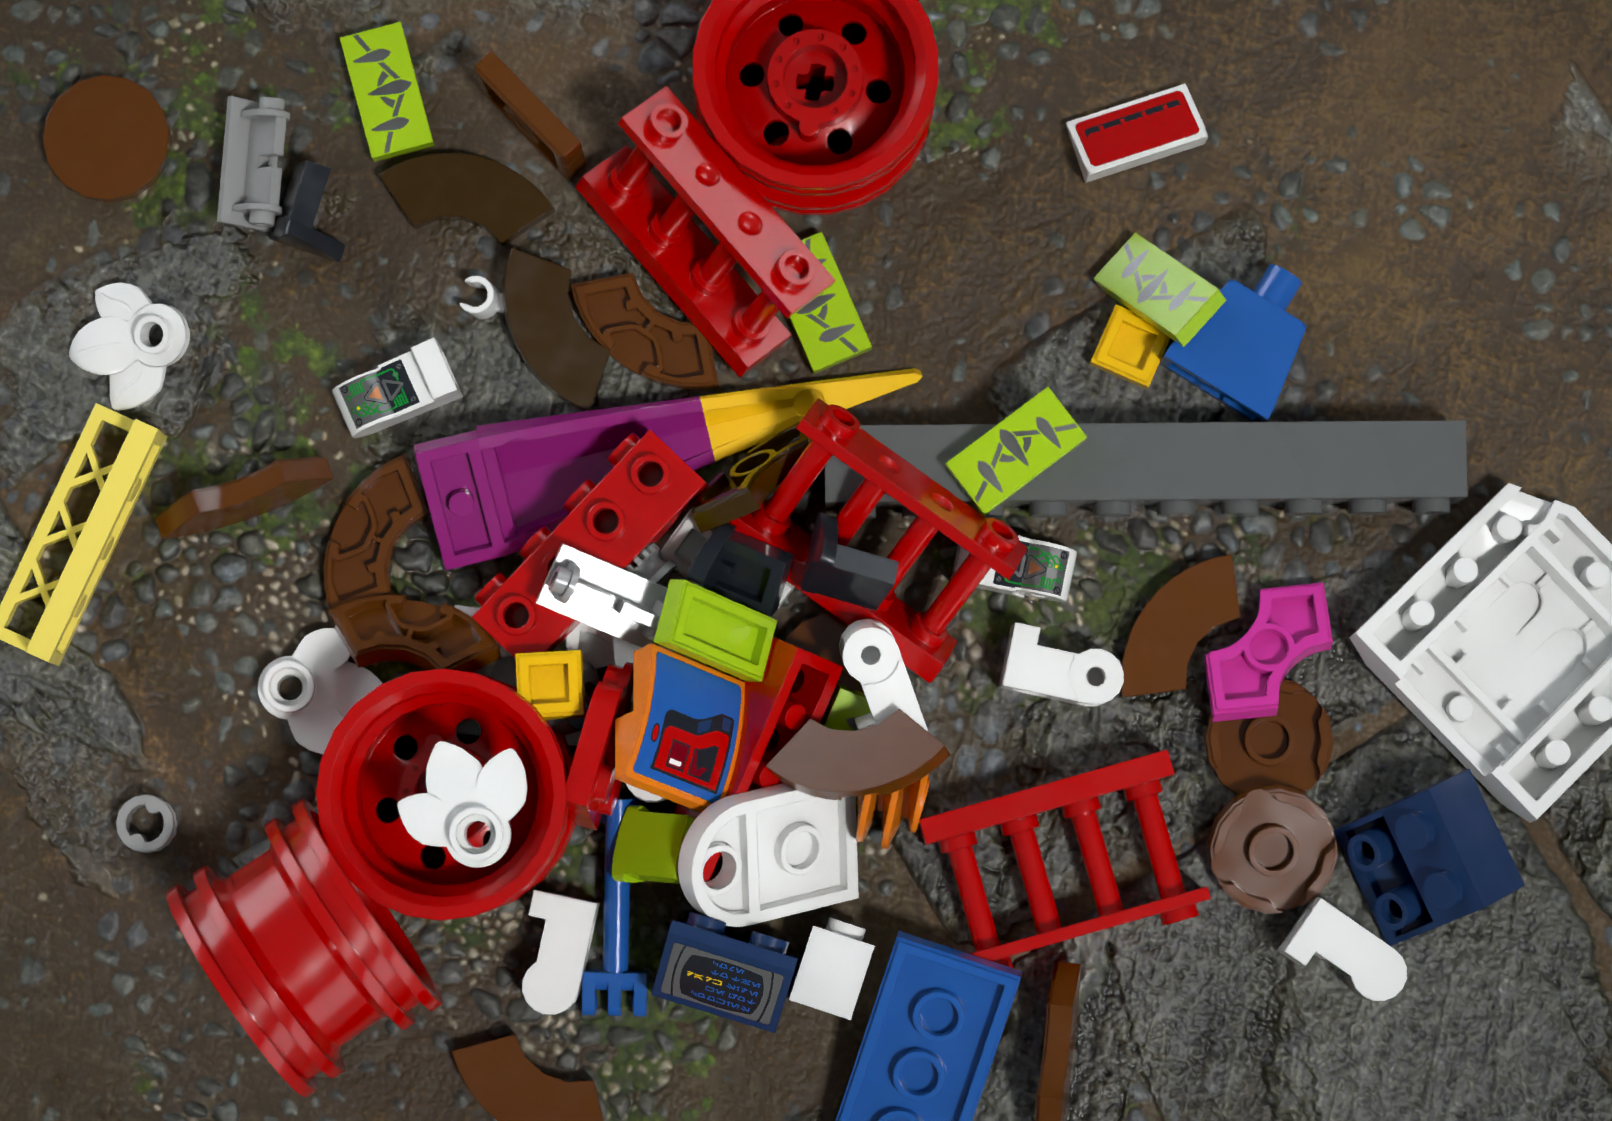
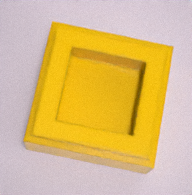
M1116 304L1089 365L1147 390L1170 337L1134 312Z
M581 650L515 654L517 693L533 704L545 720L586 717L583 653Z

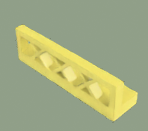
M95 404L0 604V640L46 662L60 666L168 436L159 429L140 420H132L102 405ZM106 422L128 432V435L114 464L101 468L94 444ZM87 459H89L93 472L80 476ZM97 481L100 494L87 521L74 526L66 504L73 489ZM61 516L66 529L52 534ZM69 538L73 551L60 578L47 584L39 560L46 546ZM34 573L38 587L25 592ZM42 596L46 608L31 639L7 629L19 604Z

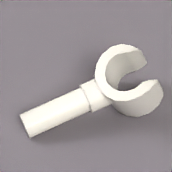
M471 276L465 279L464 282L469 286L479 289L486 288L488 292L486 301L478 307L459 303L466 312L478 319L490 318L497 312L504 313L503 294L491 282L481 276Z

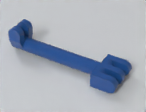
M635 796L619 797L612 816L602 814L600 823L605 824L603 969H585L583 972L582 1015L595 1016L598 1007L596 990H608V1016H621L622 991H634L632 997L633 1015L647 1017L648 970H628L630 883L618 882L612 878V862L619 828L627 807L639 805V799Z

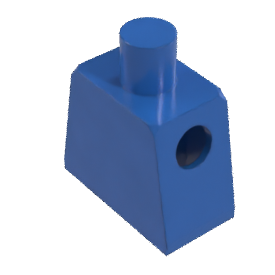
M1269 264L1253 291L1241 283L1230 279L1220 290L1227 301L1185 347L1174 341L1159 365L1252 422H1266L1274 410L1307 327L1301 320L1286 312L1302 282L1295 275L1275 264Z

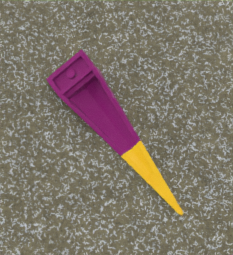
M911 368L476 426L477 430L416 444L414 445L415 457L445 570L508 556L520 550L543 526H546L553 532L570 514L563 507L568 498L586 480L590 479L597 485L613 469L614 466L607 460L608 457L633 432L641 439L649 430L653 431L689 467L697 470L757 445L780 431L801 422L818 398L828 405L834 404L848 409L917 383L923 375L920 370Z

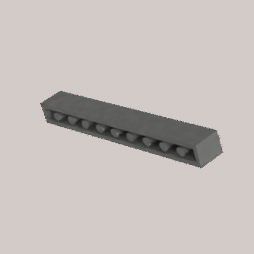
M1466 420L1077 423L1087 436V439L984 517L987 519L1004 517V507H1029V517L1061 518L1068 516L1067 507L1093 506L1094 517L1102 518L1131 516V506H1157V516L1188 517L1195 515V506L1220 505L1221 516L1230 517L1259 515V505H1284V515L1315 516L1323 514V505L1348 504V514L1357 516L1386 514V504H1412V514L1415 515L1449 514L1450 504L1459 503L1468 497ZM997 424L860 425L861 429L979 512L947 470L945 463ZM832 455L824 467L825 509H838L839 514L864 477L834 455ZM885 493L867 519L876 518V508H902V518L915 519L917 515Z

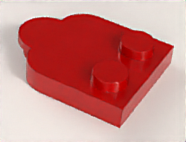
M626 662L624 667L609 664L603 680L598 682L593 692L566 781L568 815L574 825L597 831L602 814L612 816L615 810L622 783L615 779V719L631 712L633 663Z

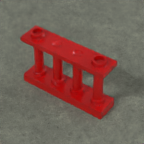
M666 86L619 120L618 125L636 144L633 151L628 145L624 146L583 175L575 188L741 378L783 346L792 335L775 316L780 310L787 319L830 288L836 280ZM653 166L657 168L677 191L678 194L675 199L650 172ZM695 214L720 241L717 247L694 223L692 218ZM737 262L762 289L759 295L753 291L733 268Z
M818 398L796 427L797 430L811 439L804 452L769 501L764 500L759 510L730 521L729 524L736 526V531L794 554L787 582L847 625L862 619H873L886 625L895 638L905 666L931 684L944 667L958 642L948 634L946 627L991 568L1009 580L1016 571L1028 547L1019 542L1015 531L1006 523L996 518L987 519L861 429L857 418L848 410L838 405H828ZM832 455L864 477L836 516L838 519L839 545L847 546L885 493L917 515L886 557L887 559L898 561L899 564L895 585L877 611L801 590L811 536L792 523L790 514ZM939 530L967 550L969 555L926 613L916 612L898 599L894 590Z
M1168 749L919 820L918 825L924 846L938 842L941 854L948 853L975 947V952L968 954L1014 968L1011 960L1012 955L1159 914L1162 926L1199 916L1196 903L1211 899L1208 887L1185 891L1157 794L1163 792L1160 779L1175 774ZM1121 790L1124 792L1126 802L1133 800L1161 897L1159 900L1124 909L1096 814V810L1102 809L1099 801L1100 796ZM1057 808H1062L1065 819H1072L1099 913V917L1063 927L1034 828L1040 826L1037 814ZM1000 825L1003 837L1010 836L1037 930L1035 935L1000 944L972 847L978 844L976 831Z

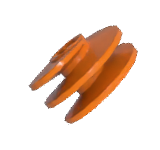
M929 774L915 783L890 794L880 796L879 793L858 796L856 805H858L856 842L864 841L878 811L883 812L881 848H889L903 818L909 821V831L915 833L929 788Z

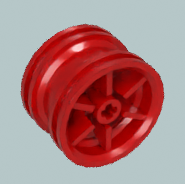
M713 0L701 19L693 48V86L698 121L774 209L797 215H833L860 208L888 192L911 169L926 142L938 87V47L930 19L919 0ZM789 15L799 17L803 22V29L791 36H785L780 32L778 25L782 18ZM847 24H859L865 29L866 38L862 43L853 45L842 37V30ZM750 64L758 65L764 71L763 81L755 87L745 86L739 79L742 69ZM811 77H820L824 79V88L833 90L822 91L819 101H810L806 99V89H798V87H808ZM875 80L883 81L889 86L891 96L887 102L874 103L866 94L867 86ZM773 122L785 124L789 131L787 140L779 146L768 144L764 138L765 128ZM835 130L846 131L852 138V147L845 154H835L828 147L827 139Z
M444 668L410 672L376 687L355 703L334 729L320 762L316 789L320 828L328 848L347 878L376 903L411 917L439 921L473 917L520 899L544 881L564 855L576 827L569 818V808L566 801V781L574 756L565 735L555 734L548 721L543 718L537 708L517 693V687L494 677ZM466 719L477 721L481 727L479 739L472 744L461 742L456 734L459 723ZM403 735L412 736L418 744L417 753L410 760H401L395 754V742ZM439 741L447 742L466 750L479 760L483 767L494 756L509 748L514 749L522 760L527 775L528 789L526 802L520 811L509 821L511 826V842L507 852L499 861L492 865L479 868L463 865L452 857L447 847H441L446 855L445 862L438 869H430L426 867L421 858L422 851L427 845L418 842L407 832L400 814L392 823L383 822L377 814L378 803L384 798L390 797L399 802L408 796L427 793L426 768L432 750ZM481 821L473 822L466 832L468 842L474 847L484 846V836L490 830L489 827Z
M301 799L292 806V812L296 819L290 824L286 825L279 818L275 817L264 825L265 832L270 841V848L265 853L226 879L221 878L209 866H203L193 873L196 888L189 892L182 885H175L166 892V900L186 942L232 1014L278 1074L295 1092L305 1098L319 1089L316 1075L321 1071L331 1079L346 1071L345 1063L340 1053L341 1046L383 1017L391 1018L402 1030H406L417 1022L412 1010L413 1008L422 1003L429 1011H433L444 1004L424 962L390 910L376 903L350 882L327 846L320 828L318 811L307 800Z

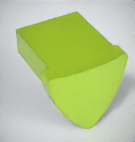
M639 805L628 806L624 813L615 844L612 878L618 882L628 883L653 881L680 884L678 875L679 853L684 837L695 818L688 815L650 812L644 806Z

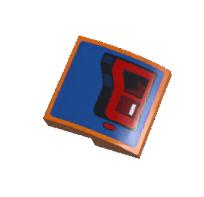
M653 643L634 651L633 711L615 719V779L701 813L714 802L724 798L733 775L740 745L745 705V682Z

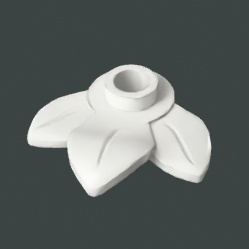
M113 283L98 288L95 291V302L101 318L89 322L78 331L72 341L69 357L83 370L98 375H109L112 408L114 410H129L150 401L161 391L166 367L177 362L188 348L190 330L185 317L176 308L167 304H153L144 291L133 284ZM159 324L163 330V338L160 344L154 347L149 341V333L153 325Z
M322 628L306 635L292 656H283L270 662L262 671L258 681V695L265 709L280 719L288 720L292 734L300 745L322 755L334 729L352 706L382 684L371 671L364 667L358 668L356 664L348 662L350 653L335 628ZM288 677H297L302 682V693L294 700H285L280 695V684Z
M439 741L432 750L426 768L427 793L408 796L397 803L401 820L407 832L415 840L424 845L447 847L452 857L463 865L475 868L492 865L499 861L507 852L511 842V826L509 821L520 811L526 802L528 786L522 760L514 749L509 748L494 756L483 767L479 760L466 750L456 745ZM476 821L484 822L491 832L488 843L482 847L471 845L466 836L468 827Z

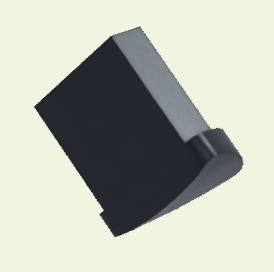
M308 160L294 164L280 204L282 215L276 216L275 225L272 227L269 239L340 263L346 245L312 229L331 168Z
M819 512L809 543L801 590L877 611L895 585L899 562L839 545L837 517Z
M726 523L719 526L698 553L687 573L686 580L772 617L778 610L794 554L736 531L737 527L732 524Z

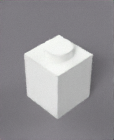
M830 917L826 929L813 926L789 1000L851 1020L875 947L874 945L862 942L866 929Z

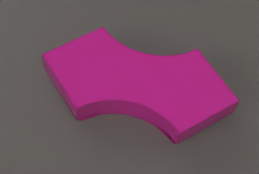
M1324 582L1260 589L1259 612L1250 630L1233 645L1205 655L1204 665L1213 722L1277 716L1279 688L1287 673L1304 658L1317 652L1331 650L1333 639Z

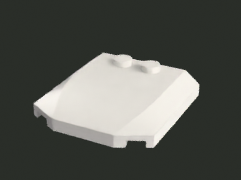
M1508 483L1349 638L1366 666L1467 769L1470 768L1475 778L1502 805L1531 823L1537 820L1612 745V544L1575 507L1557 500L1553 502L1542 500L1520 492L1521 487Z

